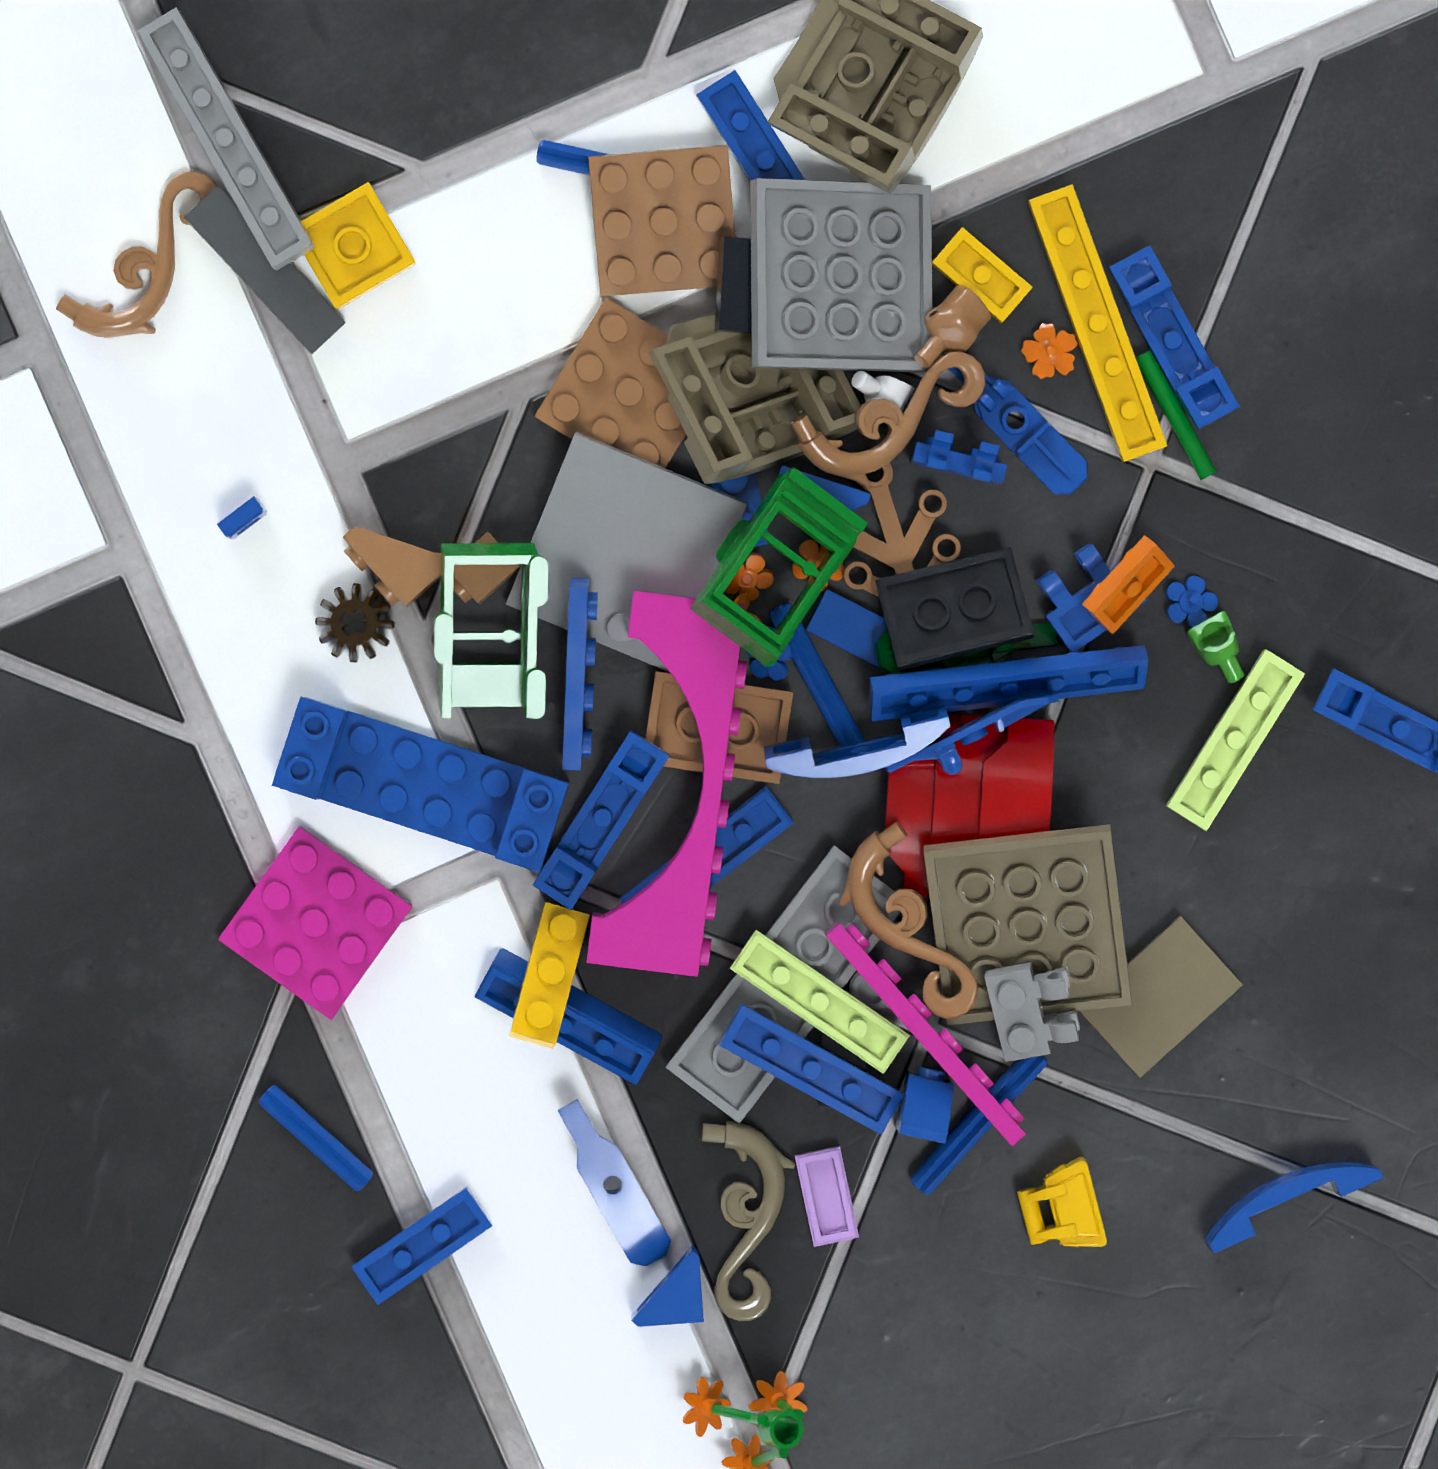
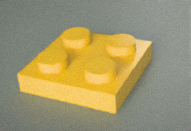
M369 182L302 220L304 227L316 248L307 252L304 256L336 310L341 309L417 264Z

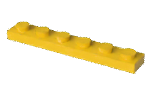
M1073 184L1030 199L1028 201L1030 211L1122 463L1167 447Z

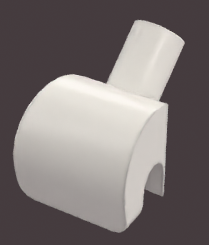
M858 371L852 378L853 387L864 393L865 402L871 399L885 398L894 402L901 411L915 389L913 386L891 376L884 375L873 378L865 371Z

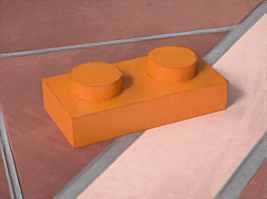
M1144 535L1124 555L1123 559L1110 574L1093 589L1082 605L1102 627L1113 635L1175 565L1156 543Z

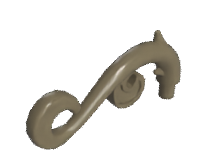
M726 1121V1125L703 1123L702 1142L724 1143V1148L734 1149L743 1162L747 1161V1155H749L757 1163L763 1179V1197L756 1210H749L745 1207V1201L749 1198H756L758 1194L753 1186L746 1182H734L727 1186L720 1198V1208L725 1220L735 1227L749 1229L725 1261L718 1274L714 1289L715 1301L719 1309L727 1317L737 1321H751L760 1317L768 1309L771 1301L770 1285L760 1272L753 1268H747L743 1271V1276L751 1281L753 1293L746 1300H736L729 1294V1281L738 1267L754 1251L773 1227L780 1213L785 1194V1174L783 1168L794 1169L795 1163L785 1157L762 1132L750 1125L739 1124L734 1121Z

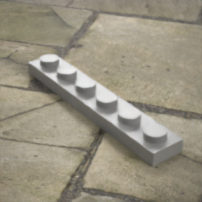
M175 7L139 29L137 32L271 267L277 271L316 248L182 12Z

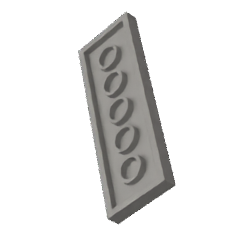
M833 845L765 936L843 988L856 969L824 933L837 922L845 929L853 924L871 944L864 950L867 954L870 953L880 939L863 924L854 909L852 901L845 906L840 905L839 901L845 890L851 858ZM873 876L872 891L875 902L881 913L893 922L901 911L894 910L888 913L886 911V902L895 891ZM736 973L668 1062L666 1068L740 1124L775 1078L770 1073L722 1048L718 1044L740 1003L804 1038L813 1028V1025Z

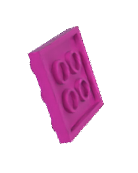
M299 826L218 940L332 1020L413 906L306 829Z

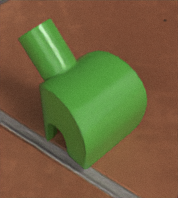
M1226 611L1220 612L1187 632L1191 644L1200 657L1210 666L1219 664L1228 683L1237 682L1244 677L1245 674L1235 656L1239 652L1237 636Z

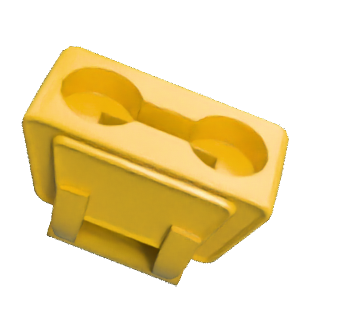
M1078 1157L1065 1165L1062 1164L1049 1174H1046L1045 1178L1043 1177V1185L1037 1188L1031 1187L1017 1191L1030 1245L1044 1243L1050 1239H1057L1060 1241L1059 1244L1063 1246L1103 1247L1106 1245V1233L1088 1163L1084 1157ZM1049 1199L1055 1223L1045 1227L1039 1201Z

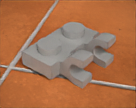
M1028 962L985 971L984 979L1005 1062L1051 1054L1052 1046L1050 1041L1052 1040L1056 1043L1079 1041L1078 1030H1080L1081 1026L1077 1010L1044 1017L1040 998L1051 1001L1069 998L1067 988H1070V981L1066 967L1034 975L1032 964Z

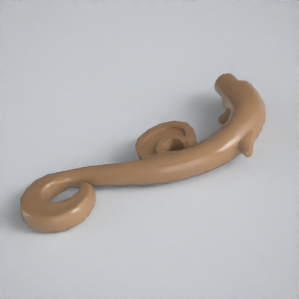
M196 171L182 172L174 176L167 184L160 202L157 254L142 246H131L121 252L115 260L114 275L117 282L126 289L136 290L143 288L144 283L139 280L137 274L141 269H147L151 272V283L139 301L125 310L110 312L113 307L111 303L98 308L93 307L89 303L83 306L65 294L57 304L56 310L73 320V327L96 337L113 338L140 333L154 334L156 328L147 322L155 317L165 303L172 286L175 271L173 202L176 196L186 189L195 191L199 195L200 201H202L217 187L215 181L206 174ZM181 213L179 216L181 222L185 225H189L184 219V216L186 214Z
M961 351L948 352L940 356L926 371L904 414L894 402L885 398L871 399L862 404L856 412L855 423L862 435L878 440L880 438L878 432L879 424L885 423L889 428L884 440L866 451L849 453L838 449L843 445L842 441L826 439L822 431H816L807 414L793 420L791 425L801 440L798 446L813 465L826 473L854 480L866 487L870 484L866 474L874 472L891 462L905 448L914 435L932 389L942 372L953 367L958 368L962 372L964 380L959 390L947 392L940 388L937 391V397L942 402L954 407H967L978 400L986 385L985 372L981 363L972 355Z
M895 822L881 833L873 832L858 846L851 859L845 890L839 903L845 906L852 901L854 909L863 924L877 938L892 948L954 971L962 985L958 995L954 997L942 995L938 990L937 984L941 973L939 971H932L924 981L923 1001L929 1011L938 1017L945 1019L958 1018L966 1014L976 1003L978 981L974 973L962 961L912 936L925 925L928 917L927 905L923 897L913 889H899L890 895L886 902V911L888 913L894 910L901 911L903 918L899 923H894L887 919L881 913L874 899L872 880L875 871L879 876L883 875V861L892 854L891 848L908 837L899 822Z

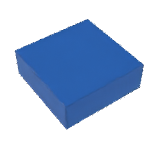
M253 496L216 525L227 538L234 540L266 516L268 511L259 499Z

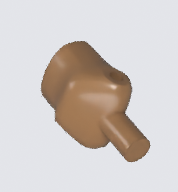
M957 285L940 305L926 315L925 326L931 337L914 357L921 367L928 369L942 352L961 351L965 353L975 342L981 329L991 319L989 310L973 291L967 287Z

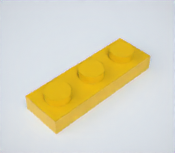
M545 902L508 1037L554 1049L585 936L589 914Z

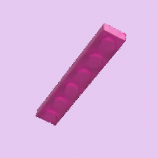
M839 922L824 933L826 937L1013 1147L1022 1139L1026 1133L1019 1127V1124L1025 1118L1007 1098L1000 1104L988 1091L994 1083L976 1063L969 1069L957 1056L963 1048L945 1028L937 1034L926 1020L932 1013L915 994L906 999L895 985L901 978L884 959L875 964L864 951L871 944L853 924L845 929Z

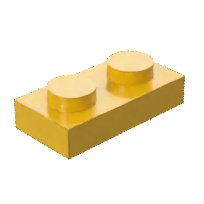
M963 227L932 262V265L956 286H964L973 291L985 304L991 316L1000 324L1004 322L1033 288Z

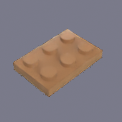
M656 671L645 739L670 754L663 767L703 772L701 738L688 700L672 674ZM744 685V689L735 688L732 707L741 708L738 736L729 735L727 753L735 754L733 777L780 784L781 773L767 768L764 746L786 742L794 692Z

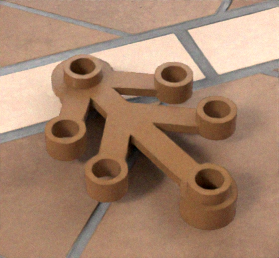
M888 463L881 467L883 478L880 481H870L869 486L866 487L857 482L860 488L871 493L885 542L863 531L857 537L853 547L894 568L895 574L898 575L914 571L912 562L935 518L942 515L946 510L947 500L944 494L938 490H928L923 493L918 501L919 510L904 537L888 488L893 478L892 466ZM934 495L940 499L941 508L938 512L931 513L925 509L924 500L926 497ZM943 534L937 537L932 545L933 557L927 567L951 562L956 559L961 550L959 540L950 534ZM947 539L953 542L955 551L952 556L943 557L939 554L937 547L940 541ZM863 562L849 564L844 571L846 585L851 589H863L879 597L875 580L880 578L872 575L869 566ZM861 567L865 570L867 577L863 584L856 585L850 581L849 572L852 568Z

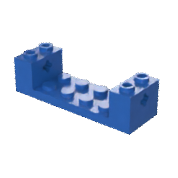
M300 696L271 786L314 800L321 799L493 855L496 859L540 873L570 782L309 697Z

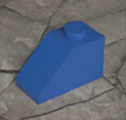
M924 1066L918 1067L917 1074L906 1071L902 1089L904 1096L899 1103L895 1127L899 1134L946 1143L954 1084L952 1081L944 1080L945 1071Z

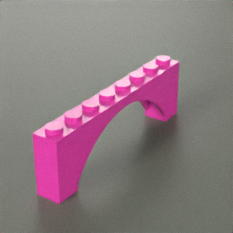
M633 590L628 638L640 639L662 661L674 676L694 714L701 738L703 755V781L698 809L690 830L677 853L645 888L626 902L604 914L592 913L586 963L698 977L699 965L708 966L712 939L703 938L705 919L714 920L717 892H709L711 873L720 874L723 846H716L715 840L717 827L726 828L729 800L721 799L723 781L732 782L735 754L727 753L729 735L738 736L741 708L732 706L735 688L744 689L747 661L739 660V645L689 609L696 599L693 597ZM736 603L745 610V604Z

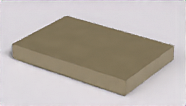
M1178 916L1127 962L1132 1005L1079 1012L1133 1072L1141 1078L1243 984L1181 916Z

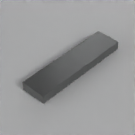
M219 186L214 188L184 216L186 222L311 355L346 324L341 316L291 263L277 271L271 267L238 207Z

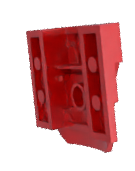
M948 714L950 727L940 736L980 717V715ZM1022 718L1005 727L1002 732L995 731L990 724L985 727L988 734L981 739L965 746L962 745L960 740L954 742L955 749L962 761L961 771L954 775L944 772L937 759L913 761L888 773L885 829L895 822H899L908 835L907 838L891 848L892 854L889 855L904 872L902 889H913L922 897L930 898L924 859V845L1050 831L1054 762V720Z

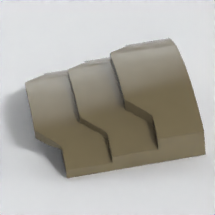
M819 0L802 34L773 78L779 103L767 121L768 125L808 145L810 149L848 168L853 175L891 194L923 151L956 95L984 37L982 27L930 0Z
M715 313L673 325L669 330L666 345L654 348L649 352L669 392L667 398L688 437L684 444L704 484L723 482L747 476L804 455L798 446L801 440L791 425V422L801 415L807 414L816 431H822L828 440H837L858 429L855 424L856 412L861 405L843 370L752 368V334L714 331Z

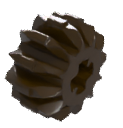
M359 583L352 585V599L348 600L345 591L341 587L335 588L334 594L340 604L336 607L332 602L325 599L320 603L324 609L332 612L331 618L317 617L315 619L316 625L331 626L332 630L319 637L320 643L326 644L337 638L338 642L331 652V655L336 658L349 645L348 657L352 663L358 662L360 646L363 647L369 659L375 658L377 655L370 643L371 641L375 640L385 647L390 644V640L378 634L379 628H395L394 621L379 619V615L387 613L391 610L392 606L389 602H385L373 608L372 605L379 596V591L374 588L368 592L364 601H361L362 587ZM361 610L366 615V618L362 619V622L367 623L366 630L363 633L354 631L350 636L344 629L349 627V625L343 623V620L347 614L356 615Z

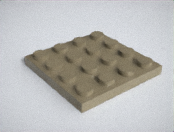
M1110 824L924 845V859L936 947L962 961L974 973L978 981L976 1003L966 1014L958 1018L946 1019L947 1025L995 1020L984 979L985 971L1028 962L1032 964L1034 975L1059 968H1067L1070 988H1067L1069 998L1053 1001L1040 998L1044 1015L1072 1010L1084 1011L1132 1005ZM939 965L943 995L946 997L958 995L962 987L959 977L954 971Z

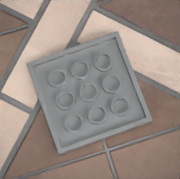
M763 178L751 180L752 368L926 372L928 369L921 367L914 357L931 337L925 326V317L932 310L931 185L898 184L894 191L889 194L870 183Z
M575 432L531 540V543L535 544L538 554L544 556L549 565L548 599L544 605L538 606L537 618L568 630L571 578H589V592H598L597 620H588L587 638H596V642L670 672L640 639L628 638L633 590L697 598L720 564L716 559L717 549L734 524L742 519L748 503ZM522 565L506 602V605L520 611Z

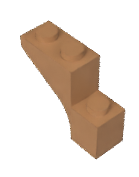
M361 527L352 528L343 536L344 540L349 544L343 552L361 571L368 566L381 579L374 586L392 606L401 601L408 608L441 578V553L431 552ZM487 532L475 543L498 542ZM518 564L454 565V591L465 603L473 598L480 605L516 573L520 566Z

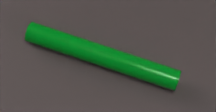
M1151 350L1136 357L1139 369L1200 480L1216 473L1217 470Z

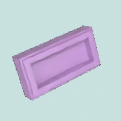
M840 1145L794 1155L814 1247L858 1238L859 1234Z

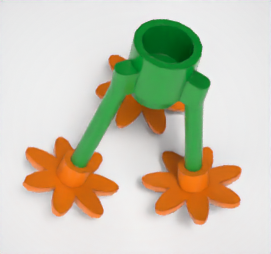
M783 1371L777 1373L774 1388L763 1380L756 1381V1386L764 1398L756 1399L750 1402L748 1406L752 1411H765L763 1415L731 1408L729 1400L718 1398L724 1386L722 1380L715 1381L709 1388L706 1378L701 1376L697 1380V1394L687 1392L683 1395L685 1402L694 1408L685 1413L682 1422L684 1424L696 1422L695 1433L698 1437H702L705 1434L708 1423L714 1429L720 1430L722 1428L720 1416L758 1426V1435L752 1436L747 1447L739 1439H731V1447L736 1456L726 1457L721 1461L722 1465L729 1469H769L764 1465L769 1464L775 1458H787L788 1449L796 1446L803 1436L804 1429L801 1419L808 1408L795 1398L804 1390L805 1385L803 1382H798L787 1387V1378ZM760 1439L767 1446H771V1449L759 1453L761 1447Z

